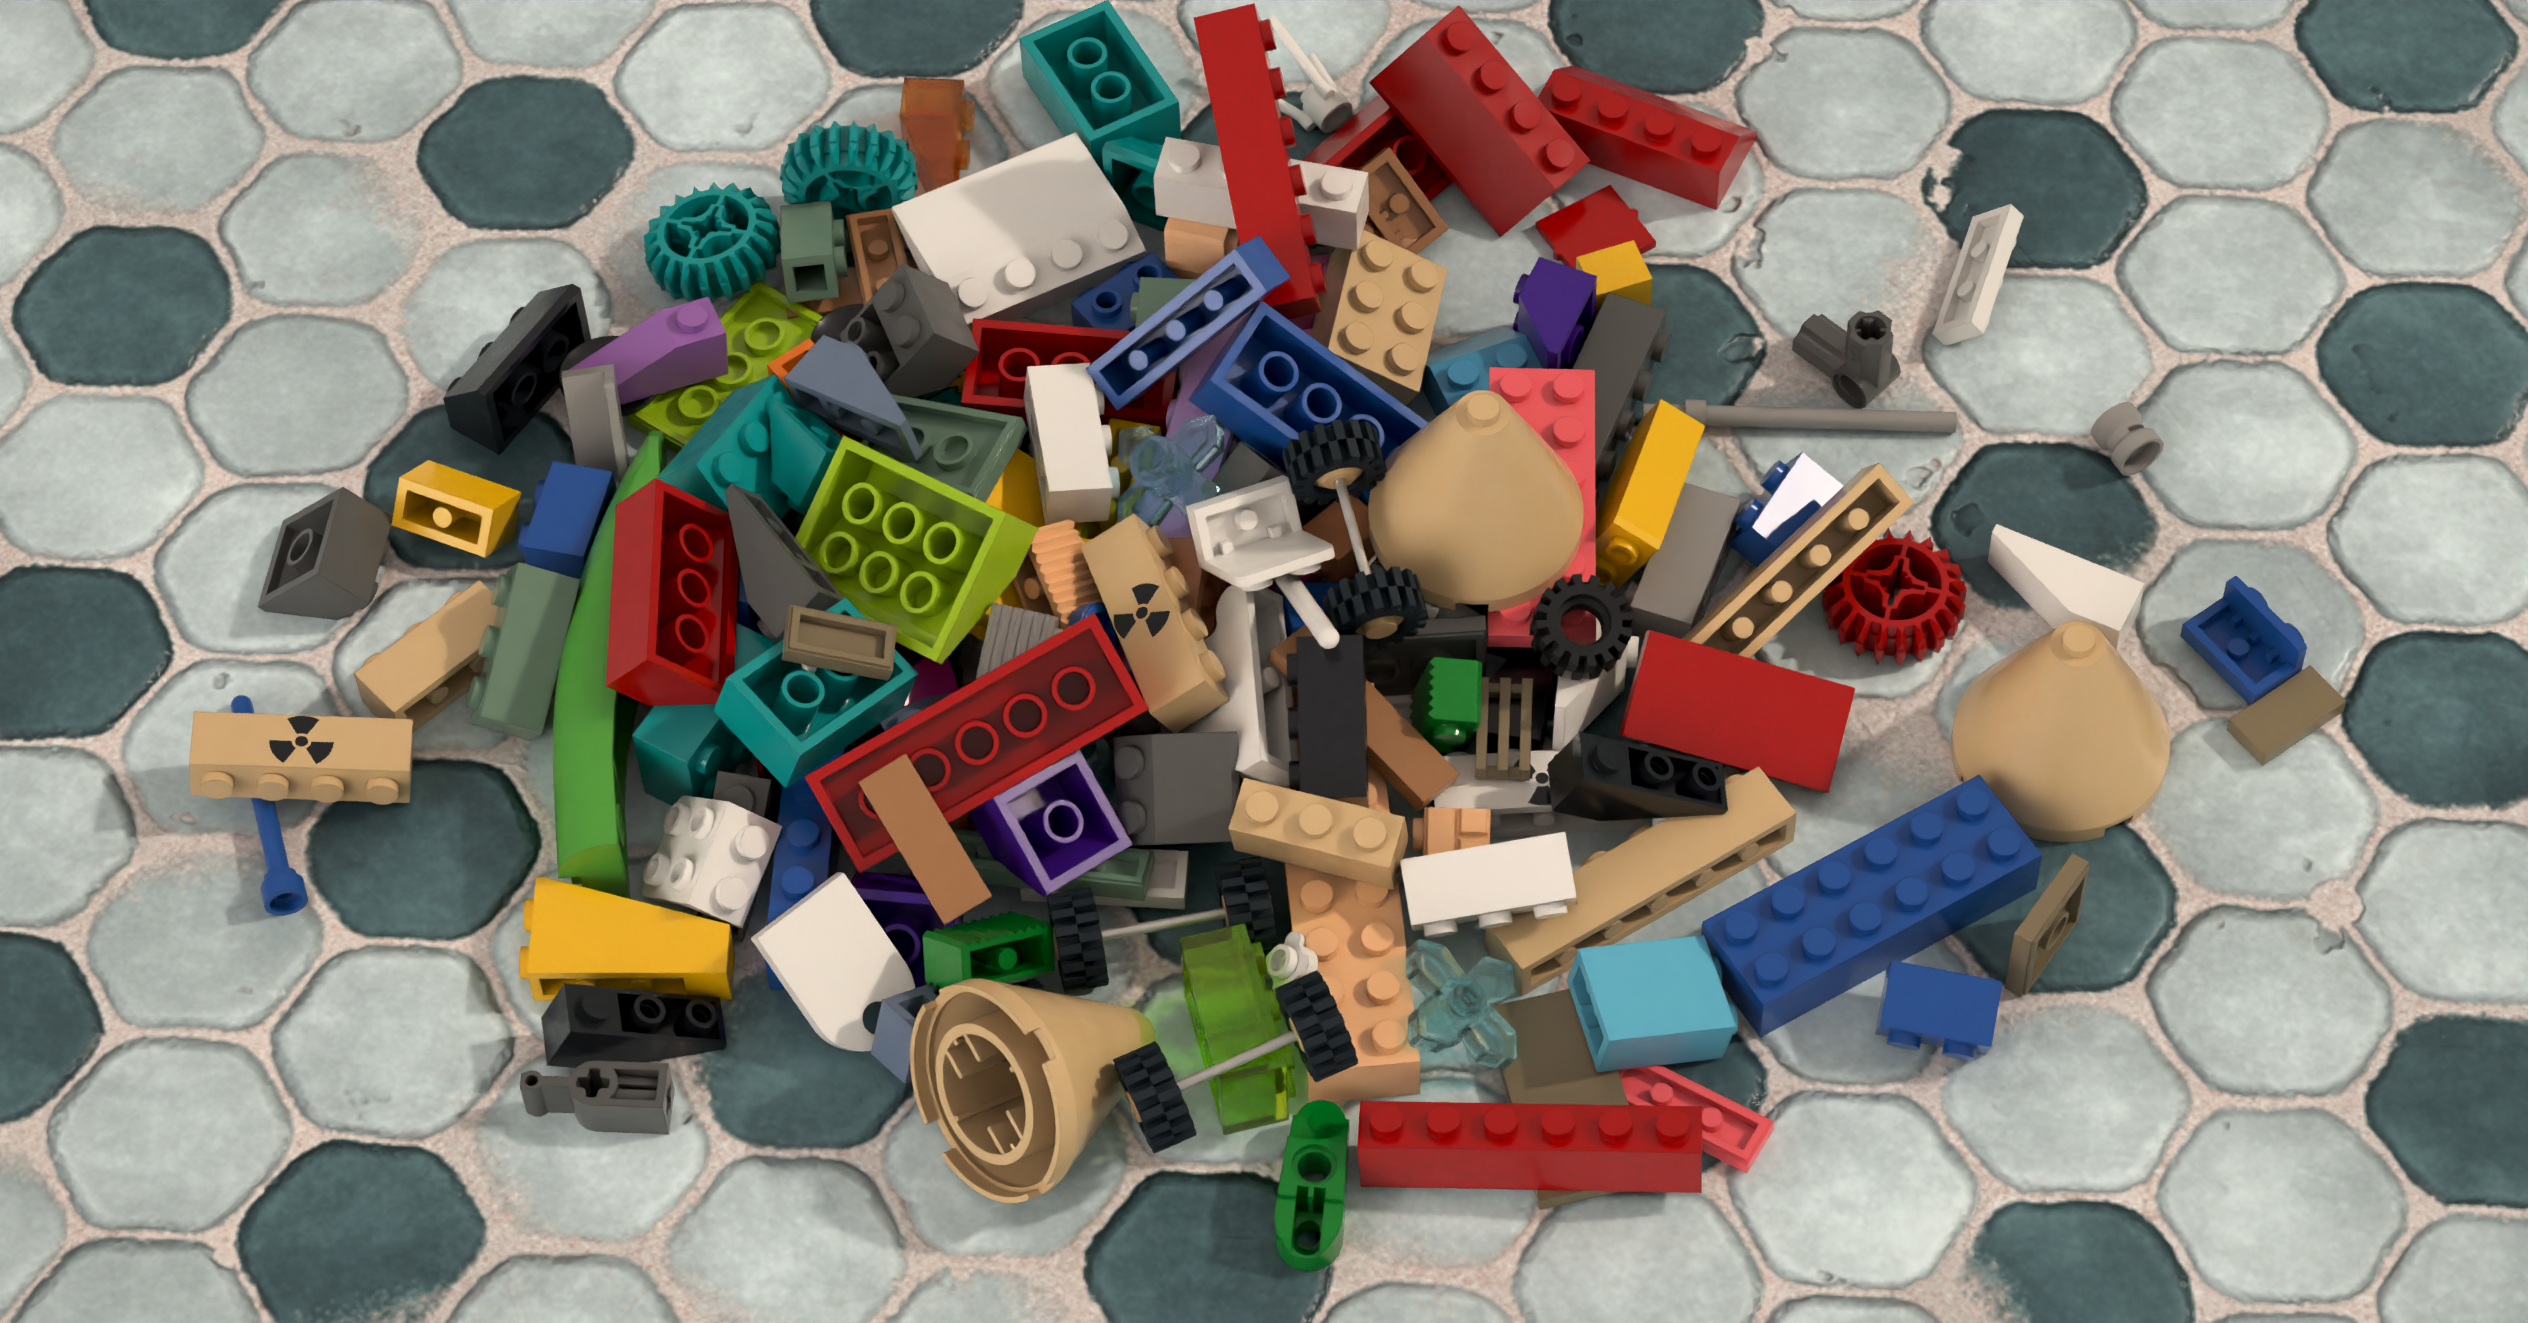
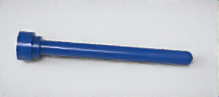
M238 695L232 700V713H254L253 704L249 697ZM251 798L268 870L260 887L264 908L268 913L276 916L296 913L306 906L308 897L304 879L293 868L289 867L275 801Z

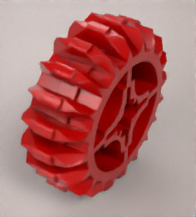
M1888 528L1883 534V539H1876L1823 589L1825 592L1822 593L1821 604L1823 612L1827 613L1826 622L1829 629L1838 630L1837 637L1840 645L1855 642L1854 651L1857 657L1868 650L1874 652L1877 665L1884 659L1885 655L1894 656L1899 666L1905 660V655L1911 654L1921 663L1922 659L1926 656L1927 649L1939 653L1941 648L1944 647L1945 639L1953 640L1958 630V624L1964 618L1966 608L1964 601L1967 590L1965 582L1961 581L1959 564H1949L1950 556L1947 549L1933 552L1934 544L1931 537L1921 543L1914 542L1911 530L1902 539L1894 538ZM1899 588V593L1895 595L1893 605L1889 606L1890 598H1893L1895 589Z

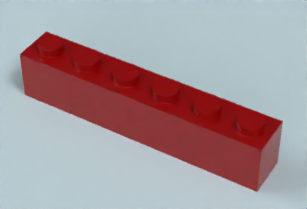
M1255 3L1194 17L1239 244L1242 245L1260 235L1291 277L1263 301L1287 319L1322 312L1318 295L1327 293V286L1321 262L1312 263L1308 245L1317 244V238L1311 214H1301L1298 197L1307 195L1301 165L1291 166L1288 148L1297 146L1290 115L1281 117L1278 99L1287 98L1281 68L1271 69L1268 51L1277 49L1271 20H1261Z
M1360 1101L1357 1142L1361 1187L1702 1193V1106Z

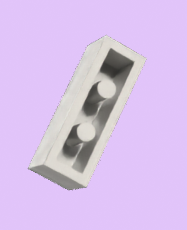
M1090 363L1027 366L1023 400L1045 524H1053L1068 519L1075 523L1107 521L1109 519L1111 499H1117L1120 495L1118 468L1116 466L1109 467L1107 457L1112 455L1111 429L1109 425H1101L1100 415H1104V393L1097 384H1094L1093 378L1086 370Z
M1566 832L1400 860L1410 924L1413 931L1424 930L1425 938L1455 934L1458 932L1457 924L1477 920L1479 921L1480 929L1509 925L1513 923L1512 914L1534 911L1535 919L1563 916L1568 914L1567 905L1577 904Z

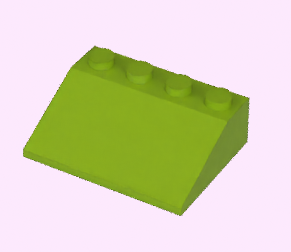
M843 435L795 538L844 598L846 597L867 620L897 625V643L942 664L992 606V602L994 603L1014 580L1039 528Z

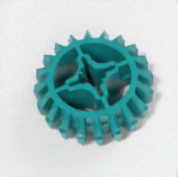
M855 120L849 126H840L836 121H833L830 128L825 129L819 125H814L811 134L799 133L797 142L788 144L780 169V180L782 181V192L784 193L785 202L793 205L831 200L834 220L843 219L845 229H847L845 215L892 208L895 205L915 198V190L918 187V174L916 173L914 153L907 150L906 141L894 139L893 131L891 130L878 132L875 124L867 127L857 126Z
M713 182L710 188L705 191H699L694 186L693 194L687 197L675 195V204L673 206H660V216L649 220V232L643 236L645 241V262L649 272L653 275L655 283L660 286L661 291L670 293L674 300L684 297L688 302L709 297L712 305L719 297L725 296L731 301L733 293L740 290L750 293V286L753 281L765 282L766 270L777 267L776 255L781 253V239L778 232L780 227L776 216L772 214L770 205L766 203L764 197H757L751 187L739 190L734 182L724 189H720Z

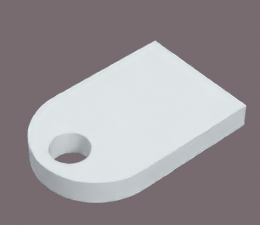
M844 872L835 873L751 937L757 949L814 1031L824 1041L840 1049L861 1052L871 1051L875 1034L870 1033L863 1024L862 1017L865 1008L873 1002L881 1004L883 999L915 989L913 976L906 962Z

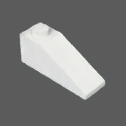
M1998 524L1995 525L1991 535L1988 562L2053 629L2070 621H2083L2094 625L2119 652L2139 613L2145 583Z
M1596 618L1597 641L1601 637V625ZM1631 636L1620 660H1617L1614 668L1608 673L1603 669L1598 678L1591 680L1589 674L1584 673L1581 681L1571 680L1572 672L1565 670L1562 677L1558 676L1552 750H1562L1624 690L1626 668H1637L1638 636Z

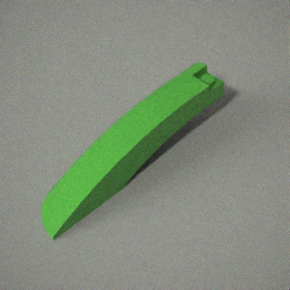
M661 430L648 433L619 484L597 531L580 577L559 664L554 705L553 790L558 879L571 877L572 884H582V887L629 899L630 884L625 798L628 756L639 701L606 687L615 511L618 503L657 478L666 468L667 453Z

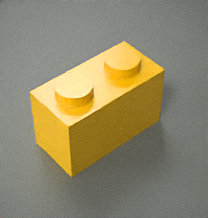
M427 460L399 477L391 525L485 558L513 540L521 492Z

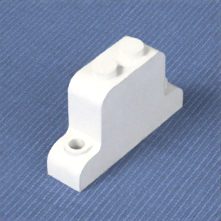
M1231 585L1222 593L1218 601L1216 629L1210 637L1204 640L1207 649L1217 656L1224 667L1226 678L1221 680L1229 701L1178 733L1237 731L1238 758L1235 770L1239 771V776L1242 779H1256L1260 782L1286 787L1289 785V761H1298L1297 741L1289 740L1288 707H1293L1292 689L1288 687L1287 678L1268 660L1272 649L1287 638L1283 596L1268 588L1256 591H1242L1240 587ZM1161 723L1162 734L1173 733Z

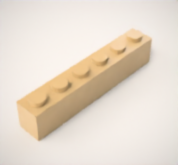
M1880 463L1862 468L1681 639L1751 658L1915 502Z
M1759 766L1744 775L1734 774L1725 779L1728 811L1725 814L1670 817L1654 826L1644 825L1636 829L1624 843L1608 852L1598 851L1592 854L1582 863L1581 867L1572 871L1577 904L1567 905L1568 914L1547 919H1535L1534 911L1512 914V924L1485 929V950L1522 997L1571 969L1579 948L1613 945L1793 842L1797 814Z

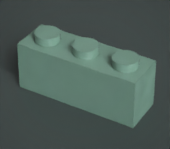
M520 562L510 568L506 575L499 574L491 598V604L498 606L494 626L487 625L485 627L479 645L478 655L486 657L481 677H473L466 697V707L473 709L469 724L529 741L543 733L580 579Z

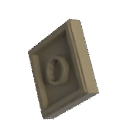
M2072 853L2014 932L2005 989L2017 996L2022 997L2028 993L2079 922L2090 870L2087 860Z

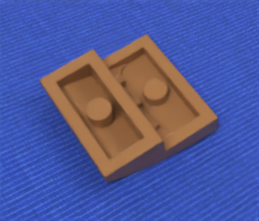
M1385 147L1357 169L1358 171L1368 172L1369 212L1363 230L1418 254L1449 229L1390 147Z

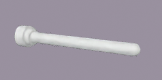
M1287 573L1272 578V581H1275L1319 645L1325 649H1332L1337 646L1340 639L1339 633L1298 575Z

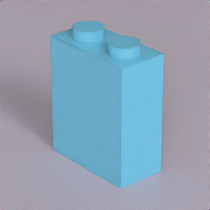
M1704 935L1578 949L1567 978V983L1597 1072L1724 1057L1732 1035H1735L1737 1032L1738 1015L1734 1004L1727 1002L1721 985L1722 970L1720 962L1716 956H1711Z

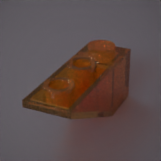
M904 77L899 114L902 140L906 141L907 150L914 153L916 173L927 193L959 180L960 170H969L970 140H964L965 130H974L975 101L966 100L964 80Z

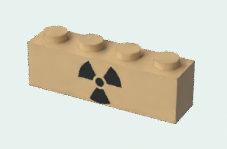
M1133 513L1082 545L1081 549L1150 714L1173 733H1178L1227 703L1229 698L1221 680L1226 678V672L1217 656L1211 650H1208L1203 638L1208 636V630L1199 614L1188 605L1185 597L1191 593L1190 588L1181 572L1170 563L1168 555L1173 552V549L1161 528L1157 525L1150 528Z
M194 711L189 758L191 796H206L212 799H224L227 797L262 798L268 801L301 799L317 800L324 803L359 801L372 802L379 805L410 803L413 719Z

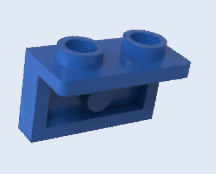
M2237 576L2232 577L2226 582L2221 599L2182 625L2180 634L2249 705L2302 670L2307 646L2298 629L2290 623H2284L2268 607L2263 595L2255 588L2248 587Z

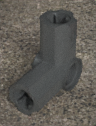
M1879 310L1870 313L1857 312L1848 321L1847 332L1823 314L1819 316L1813 314L1802 324L1800 331L1793 339L1792 351L1831 378L1832 385L1837 394L1854 408H1865L1896 380L1901 373L1900 365L1892 353L1894 336L1891 332L1892 320Z

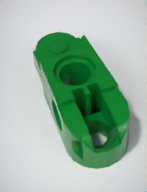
M1326 1100L1309 1102L1298 1111L1297 1115H1293L1290 1135L1287 1136L1274 1212L1276 1250L1285 1263L1292 1268L1302 1271H1316L1331 1265L1339 1256L1343 1245L1350 1123L1348 1119H1345V1115L1339 1106ZM1310 1173H1319L1326 1176L1325 1179L1318 1182L1307 1181L1303 1177ZM1305 1231H1313L1318 1234L1320 1240L1313 1247H1305L1299 1243L1298 1237Z

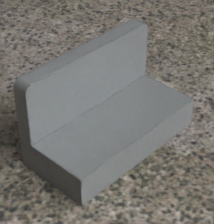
M614 364L562 371V383L576 465L608 471L617 470L619 482H621L630 465Z

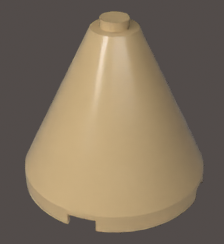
M1477 390L1464 395L1402 443L1385 460L1387 472H1384V479L1376 481L1377 486L1370 491L1368 531L1372 547L1379 562L1386 572L1390 567H1400V571L1406 568L1412 570V573H1416L1424 601L1442 608L1456 611V603L1472 605L1489 604L1488 612H1493L1527 603L1542 595L1548 587L1551 588L1554 585L1555 581L1562 578L1574 561L1579 549L1584 511L1581 491L1572 471L1564 460L1503 397L1492 391Z
M2070 621L1991 665L1970 684L1964 692L1955 712L1951 734V755L1959 782L1963 780L1966 782L1980 774L2028 837L2050 842H2081L2104 837L2106 828L2119 824L2126 819H2129L2132 823L2149 808L2157 797L2166 775L2170 755V736L2168 725L2159 703L2102 632L2090 623Z
M980 978L962 980L940 989L938 997L934 1001L923 1004L914 1022L910 1042L912 1085L924 1124L928 1125L937 1121L944 1137L952 1148L941 1154L942 1157L968 1186L983 1196L1002 1203H1020L1050 1191L1063 1179L1124 1094L1125 1090L1119 1080L1113 1059L1154 1042L1155 1033L1151 1022L1134 1008Z

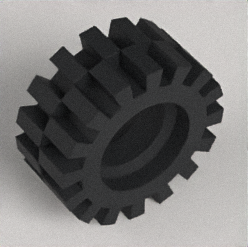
M1572 574L1568 583H1566L1564 577L1555 581L1553 588L1550 589L1548 587L1542 594L1532 616L1533 620L1530 624L1529 635H1534L1531 642L1533 651L1541 650L1542 655L1539 661L1545 667L1550 662L1556 665L1554 674L1560 677L1563 676L1565 670L1572 672L1571 680L1581 681L1584 673L1589 674L1590 680L1598 678L1603 669L1608 673L1614 668L1617 660H1620L1631 638L1633 629L1630 628V625L1633 621L1632 611H1625L1628 604L1626 597L1623 594L1616 598L1613 594L1617 587L1611 582H1608L1605 588L1599 586L1600 577L1591 575L1588 582H1582V574ZM1572 610L1590 612L1598 619L1601 625V637L1596 642L1588 645L1573 643L1562 631V617Z

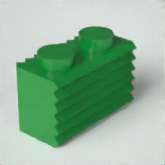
M1434 657L1429 661L1410 696L1413 700L1410 705L1412 713L1409 717L1412 720L1411 725L1442 756L1452 752H1464L1474 732L1481 725L1482 663L1477 660Z
M1016 912L999 913L997 917L990 915L989 919L981 917L979 921L972 919L970 923L963 921L961 925L954 923L952 928L945 926L943 930L935 928L934 932L926 930L922 936L925 980L928 986L934 985L935 988L940 987L942 989L962 980L977 978L1013 984L1049 975L1055 970L1052 926L1048 922Z

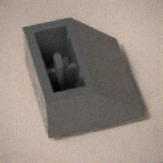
M903 263L882 284L878 292L839 334L843 343L850 341L864 350L869 357L870 364L890 394L911 398L948 388L980 352L949 284Z

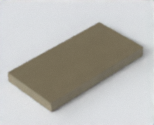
M1570 989L1485 1007V1018L1509 1103L1628 1105L1619 1071H1596ZM1534 1190L1539 1210L1622 1192Z

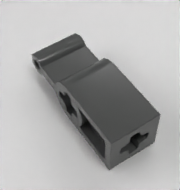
M596 1060L577 1066L570 1074V1077L542 1076L539 1072L533 1070L521 1074L520 1090L527 1113L535 1117H541L548 1112L575 1113L579 1124L587 1130L669 1135L675 1092L669 1063Z

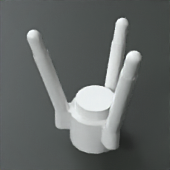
M1273 14L1269 15L1267 19L1271 20L1276 35L1312 82L1305 88L1300 97L1303 103V110L1298 109L1283 99H1278L1280 111L1297 120L1307 132H1310L1316 126L1325 133L1336 130L1350 116L1352 104L1339 91L1318 57L1313 53L1307 57L1279 19Z

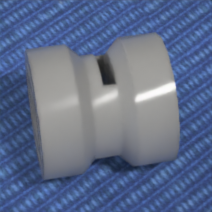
M2130 402L2119 403L2111 407L2095 421L2091 428L2093 439L2101 449L2110 450L2112 453L2111 461L2120 473L2125 476L2134 475L2150 466L2159 457L2164 446L2163 441L2153 429L2144 428L2142 415Z

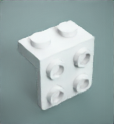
M1284 475L1186 506L1199 567L1219 577L1221 580L1240 587L1242 591L1264 589L1273 583L1272 578L1287 573L1291 575L1313 573L1321 568V562L1335 557L1332 544L1302 530L1294 494H1292L1289 479Z
M684 795L680 797L666 814L663 824L664 836L657 853L649 859L643 873L645 883L642 895L653 901L687 906L723 923L730 924L732 927L743 928L782 826L729 801Z

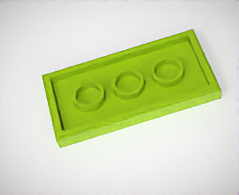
M755 282L750 287V293L745 292L720 318L727 337L728 374L658 394L648 406L627 416L629 425L646 436L650 431L661 430L665 446L678 454L734 390L768 377V363L805 340L811 339L815 326L823 316L799 302L788 303L787 295L764 282ZM786 308L798 314L799 318L788 319Z

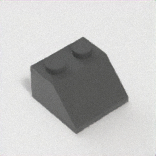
M341 487L283 520L257 607L265 612L340 620L358 609L366 608L374 599L378 589V583L375 580L380 562L386 556L390 547V539L387 537L393 516L348 489Z
M1237 731L1113 737L1116 815L1133 844L1131 846L1232 842L1228 828L1240 792L1239 771L1235 770L1238 759Z

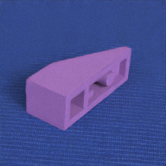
M709 297L659 310L569 370L614 364L620 405L728 374L726 331Z

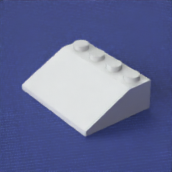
M1076 132L891 208L892 214L919 271L949 284L970 332L973 318L1015 321L1078 295L1088 288L1099 286L1116 275L1124 265L1132 261H1138L1146 253V249L1125 205Z

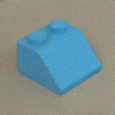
M1502 327L1429 351L1421 388L1435 416H1439L1470 392L1477 390L1489 391V367L1543 369L1526 334L1508 327Z

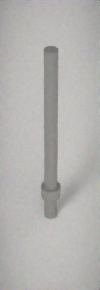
M1685 399L1684 404H1670L1705 425V428L1706 426L1955 433L1957 426L1956 412L1725 406L1706 405V400ZM1643 403L1642 418L1656 404Z

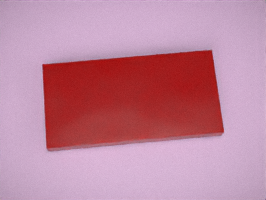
M1648 630L1645 633L1619 736L1692 757L1722 763L1725 766L1746 772L1759 766L1768 778L1821 793H1829L1855 688Z

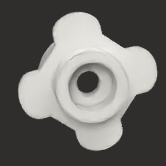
M1290 932L1285 939V943L1275 946L1266 956L1264 970L1272 977V992L1274 995L1276 993L1275 988L1318 969L1316 953L1312 949L1303 946L1305 939L1303 934L1299 932Z

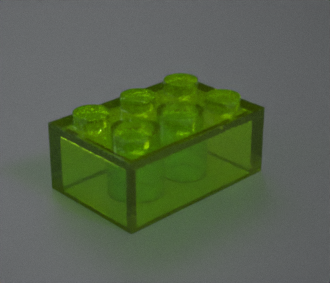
M1245 923L1179 938L1183 994L1205 1069L1281 1036L1278 1022H1281L1279 1004L1274 989L1267 990L1263 976L1267 975L1264 952L1260 942L1250 943ZM1291 1044L1208 1080L1223 1135L1289 1120L1288 1098L1296 1097V1088L1291 1071L1295 1070Z

